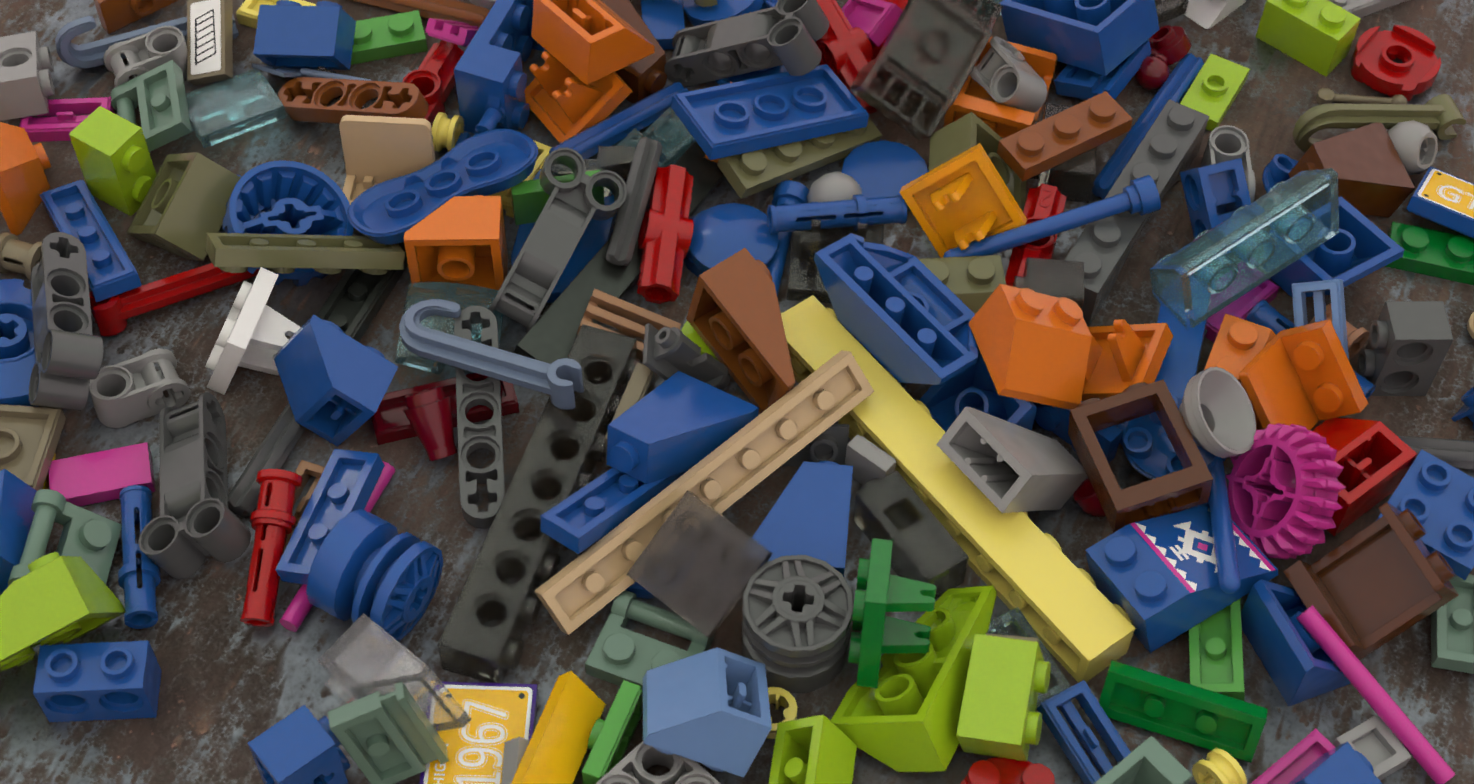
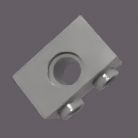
M36 31L0 37V121L48 113V96L55 94L50 73L54 72V66L49 47L40 46Z

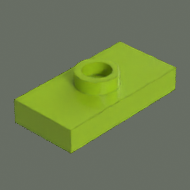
M1211 53L1180 104L1208 115L1209 119L1206 129L1213 131V129L1219 127L1246 82L1250 69Z

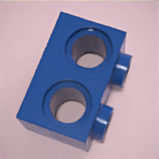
M1241 158L1179 172L1199 260L1218 259L1261 248Z
M148 640L40 645L33 694L49 723L156 718L162 670Z

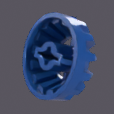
M285 160L263 163L246 172L239 179L230 195L222 221L223 230L227 233L352 236L354 227L347 218V210L350 204L341 188L320 170L300 162ZM248 267L247 271L253 274L260 268ZM296 268L293 273H276L279 276L275 284L279 285L284 279H292L296 286L307 285L311 278L323 279L328 274L319 273L313 268Z

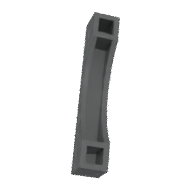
M1169 99L1104 199L1123 193V188L1130 186L1131 180L1150 175L1156 184L1161 201L1168 190L1177 181L1181 180L1179 172L1188 170L1198 154L1209 116ZM1128 210L1088 223L1056 272L1050 296L1066 297L1075 301L1082 309L1083 318L1087 326L1090 327L1108 298L1130 251L1152 213L1141 216L1138 212L1131 214Z

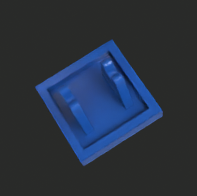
M1421 449L1388 503L1401 512L1408 508L1416 516L1427 533L1420 539L1430 554L1437 550L1451 566L1455 575L1466 580L1474 567V478ZM1380 513L1377 520L1383 516L1382 513Z

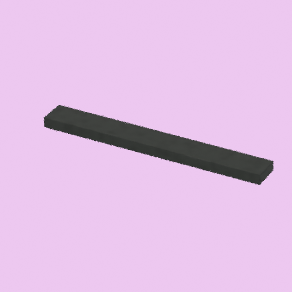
M696 140L674 164L686 168L687 172L694 176L689 218L725 177L716 162L704 158L705 153ZM649 195V199H648V202H647V206H646L645 212H646V210L649 208L650 195ZM639 235L632 260L627 267L611 264L606 260L610 237L535 325L519 341L514 353L549 364L562 358L570 359L587 339L576 333L594 289L621 299L639 278L643 249L638 248ZM592 319V321H591V322L596 323V324H598V325L601 323V322H599V321H597V320H594V319Z

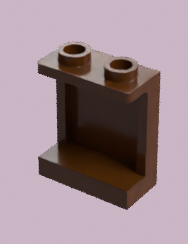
M1388 502L1379 507L1383 515L1381 518L1312 565L1299 560L1283 571L1306 608L1313 605L1359 660L1459 596L1449 581L1456 576L1453 569L1437 550L1430 554L1420 538L1427 533L1416 516L1408 508L1401 512Z

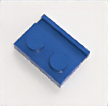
M1147 40L1107 76L1067 64L1054 80L1057 94L1087 100L1107 91L1115 100L1140 69L1143 60L1152 54L1150 41Z

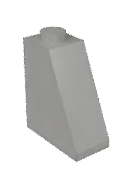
M965 407L936 444L1001 513L1061 509L1087 477L1083 466L1057 440L972 407Z

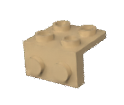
M344 115L341 118L339 130L347 174L343 193L350 205L367 189L384 181L413 173L435 162L432 126L426 119Z

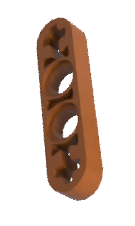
M296 77L285 83L277 95L278 103L287 115L296 121L340 124L341 118L344 115L423 119L429 109L428 102L415 84L403 82ZM342 95L339 101L326 107L331 100ZM378 97L375 103H373L371 106L365 109H362L365 103H367L369 100Z

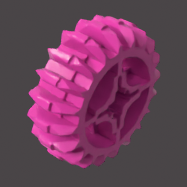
M1278 423L1275 425L1268 424L1266 429L1256 430L1254 444L1250 450L1244 454L1230 457L1234 466L1231 473L1225 474L1229 480L1228 497L1232 520L1268 558L1288 560L1289 558L1296 559L1297 555L1311 554L1313 545L1325 543L1324 529L1336 528L1332 519L1335 510L1343 508L1337 502L1338 493L1346 488L1337 480V477L1344 469L1343 466L1334 461L1337 450L1326 444L1325 437L1320 436L1317 432L1307 430L1304 426L1290 424L1289 426Z

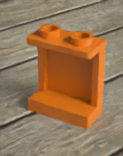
M976 34L973 40L971 57L956 92H951L947 101L943 127L973 112L999 136L1005 138L1038 123L1045 102L1039 110L1032 113L1003 105L993 100L989 93L968 73L973 65L978 66L991 48L990 41L993 37ZM1007 41L1022 53L1025 61L1044 79L1047 85V100L1052 87L1058 56L1051 52Z

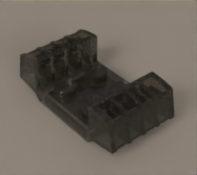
M908 0L906 7L879 54L874 60L860 69L849 91L874 107L916 139L930 138L946 111L955 102L990 39L992 28L1003 6L993 0Z

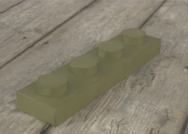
M868 118L867 127L720 158L717 166L740 199L773 187L779 182L793 179L843 159L853 149L867 142L879 141L882 134L872 120Z
M252 233L206 234L205 251L214 267H219V269L230 273H243L248 270V267L267 268L271 272L281 274L293 273L296 268H313L315 271L323 274H339L342 272V269H360V271L367 274L383 275L388 270H403L405 251L398 243L380 244L367 236Z

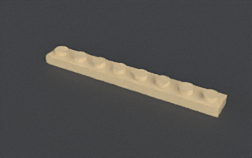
M841 350L537 588L534 592L560 630L567 635L571 634L870 396L874 390L852 353Z

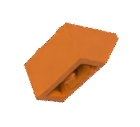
M601 0L533 1L531 37L586 85L655 52V46Z

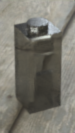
M898 471L882 479L873 478L856 493L853 520L871 543L872 538L893 540L891 568L898 576L934 584L936 586L935 599L939 598L947 589L956 588L964 583L969 559L968 555Z

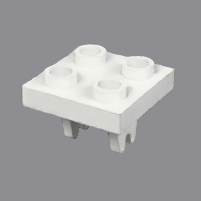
M260 267L253 284L245 280L243 281L205 365L206 368L214 370L206 388L225 395L238 366L279 376L274 358L277 352L289 340L285 336L292 337L301 327L266 305L279 276L278 274Z

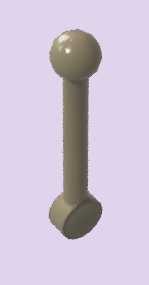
M1328 88L1320 89L1316 97V101L1320 105L1332 104L1333 102L1407 104L1406 97L1401 94L1394 95L1392 98L1335 94Z

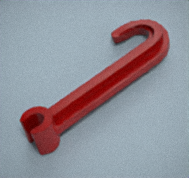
M209 263L142 285L97 303L91 292H89L90 307L101 336H114L126 328L127 319L252 278L258 274L260 269H257L253 274L248 271L230 273Z

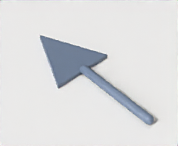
M252 63V68L281 77H316L372 81L366 78L308 68L297 69Z

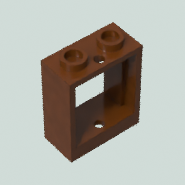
M1164 379L1150 384L1144 382L1136 383L1126 388L1120 394L1105 399L1091 398L1070 410L1068 435L1113 532L1127 524L1183 511L1208 502L1213 477ZM1156 412L1183 469L1120 489L1094 432Z

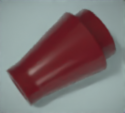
M442 386L428 388L405 396L407 408L403 412L425 448L429 461L442 459L457 453L454 442L450 396L444 395Z

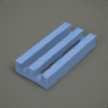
M1333 279L1293 283L1292 298L1295 327L1308 324L1306 292H1313L1315 322L1327 320L1325 290H1330L1332 324L1349 360L1343 280Z

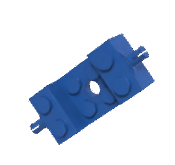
M496 0L455 66L454 75L460 116L464 120V131L479 134L494 129H512L517 131L518 128L523 129L529 118L530 106L525 101L527 75L522 70V61H526L529 58L532 49L543 52L547 51L531 37L534 0Z

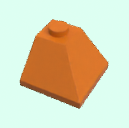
M0 122V211L10 233L17 236L23 232L42 200L39 194L50 189L44 170L51 168V164L41 142L32 145L25 128Z

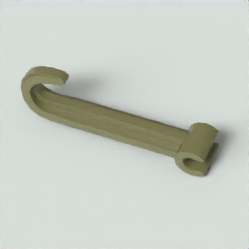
M1448 94L1437 95L1425 105L1321 104L1307 110L1300 116L1295 123L1293 140L1300 150L1306 152L1313 143L1322 141V139L1310 138L1314 133L1322 129H1357L1375 122L1383 123L1385 129H1391L1399 122L1412 120L1428 125L1430 129L1434 130L1440 140H1450L1457 136L1451 125H1464L1467 122L1452 97Z

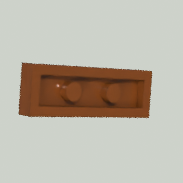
M1105 91L999 140L997 154L1022 181H1025L1129 132L1133 118Z

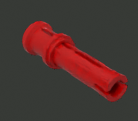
M262 469L257 472L256 482L260 484L257 509L251 512L249 521L251 527L255 530L254 545L248 573L245 602L240 621L246 625L271 627L275 622V606L280 577L275 569L284 553L287 534L292 533V529L296 527L297 519L292 516L296 490L301 488L303 480L300 475L291 471Z

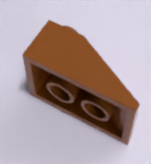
M743 248L699 275L686 319L716 358L727 366L728 373L753 405L759 407L761 414L793 389L795 378L771 273L762 261L755 260L749 251Z

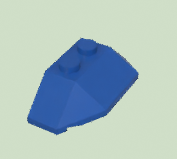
M853 233L815 253L814 261L838 321L900 383L941 385L977 362V343L968 324L975 314L916 256L883 244L864 242V237Z

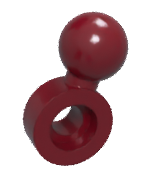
M1161 26L1159 27L1160 30L1149 38L1152 54L1143 60L1140 69L1135 74V78L1141 87L1147 90L1161 88L1169 77L1168 66L1181 60L1189 52L1191 42L1182 27Z

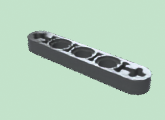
M477 305L461 310V315L455 318L454 336L472 341V324L481 323V343L499 349L498 325L493 312L484 306ZM455 367L461 510L463 518L468 524L475 528L486 529L498 524L506 511L501 380L487 377L481 381H472L465 376V369ZM484 405L493 411L492 418L480 425L471 423L466 418L469 409L474 406ZM477 449H488L495 455V460L489 467L479 469L468 463L469 455ZM477 483H487L488 499L490 502L488 511H478L476 505L479 500Z

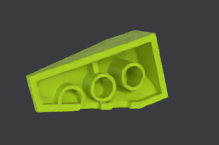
M58 552L44 555L28 565L30 573L13 581L0 595V672L15 666L19 667L34 660L33 656L36 653L33 648L39 645H54L61 641L67 644L125 613L122 602L82 557L60 556Z
M994 585L947 589L935 601L934 610L925 612L915 622L931 628L929 652L883 654L881 656L883 667L879 670L878 688L856 686V681L848 689L831 722L857 745V748L897 772L930 773L946 771L959 745L956 732L974 635H986L988 633L997 595Z

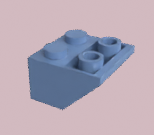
M716 647L648 670L642 679L644 744L652 746L664 754H676L702 763L709 769L717 772L726 771L743 778L745 777L772 729L765 664Z

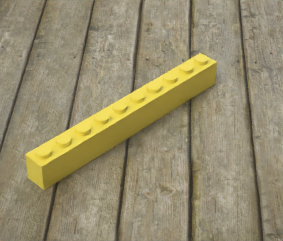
M812 295L781 313L795 380L798 383L802 382L841 350L852 353L874 392L839 419L838 424H849V438L851 440L857 434L863 436L896 459L893 485L987 586L994 585L1000 600L1039 639L1043 646L1078 683L1083 680L1085 682L1089 681L1107 668L1111 660L1116 661L1127 653L1136 628L1132 625L1126 611L1119 605L1112 604L1097 589L1091 575L1084 569L1077 568L1062 553L1057 540L1052 535L1043 533L1030 520L1027 512H1000L936 445L945 434V431L932 418L927 406L920 400H914L901 386V383L887 369H884L871 353L838 321L834 310L829 307L825 308Z

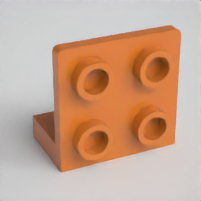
M1330 319L1280 331L1239 373L1242 386L1247 392L1262 424V429H1266L1268 424L1275 425L1280 423L1289 426L1290 424H1296L1311 430L1318 421L1361 413L1369 404Z

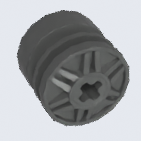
M789 555L764 563L749 578L743 593L742 656L765 664L768 687H781L791 694L810 693L828 685L842 671L848 654L853 617L852 590L843 575L826 561L807 555Z

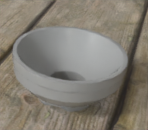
M1210 367L1191 377L1186 385L1179 411L1196 445L1221 458L1238 456L1250 450L1254 444L1256 419L1252 403L1241 383L1231 373L1219 367Z

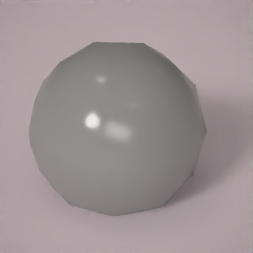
M1415 120L1397 123L1387 131L1408 175L1421 174L1433 165L1438 152L1437 136L1428 125Z
M839 171L827 173L812 183L807 200L808 203L852 200L853 195L862 194V188L852 176Z

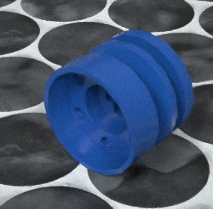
M364 509L351 511L338 521L326 536L314 557L307 579L306 594L310 604L340 620L347 621L352 619L354 627L367 634L370 633L371 637L387 645H392L402 640L412 631L434 597L442 573V551L425 541L420 542L419 538L408 532L398 534L396 526Z

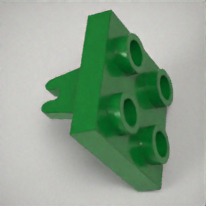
M872 538L870 559L859 558L852 618L853 631H851L848 663L859 664L856 686L878 688L881 654L929 652L931 634L929 626L885 616L886 612H930L935 608L936 586L934 584L890 574L893 540Z

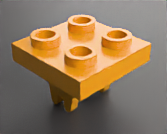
M980 143L902 186L899 192L940 258H943L947 250L956 247L964 250L971 242H979L986 237L1026 225L1027 218Z

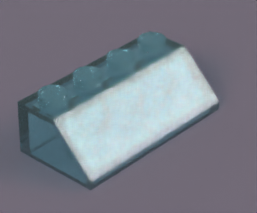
M1332 168L1301 171L1287 181L1277 183L1267 194L1253 203L1238 208L1231 217L1211 230L1208 229L1201 232L1192 242L1177 252L1162 257L1155 266L1149 269L1153 297L1189 331L1339 233L1338 173Z

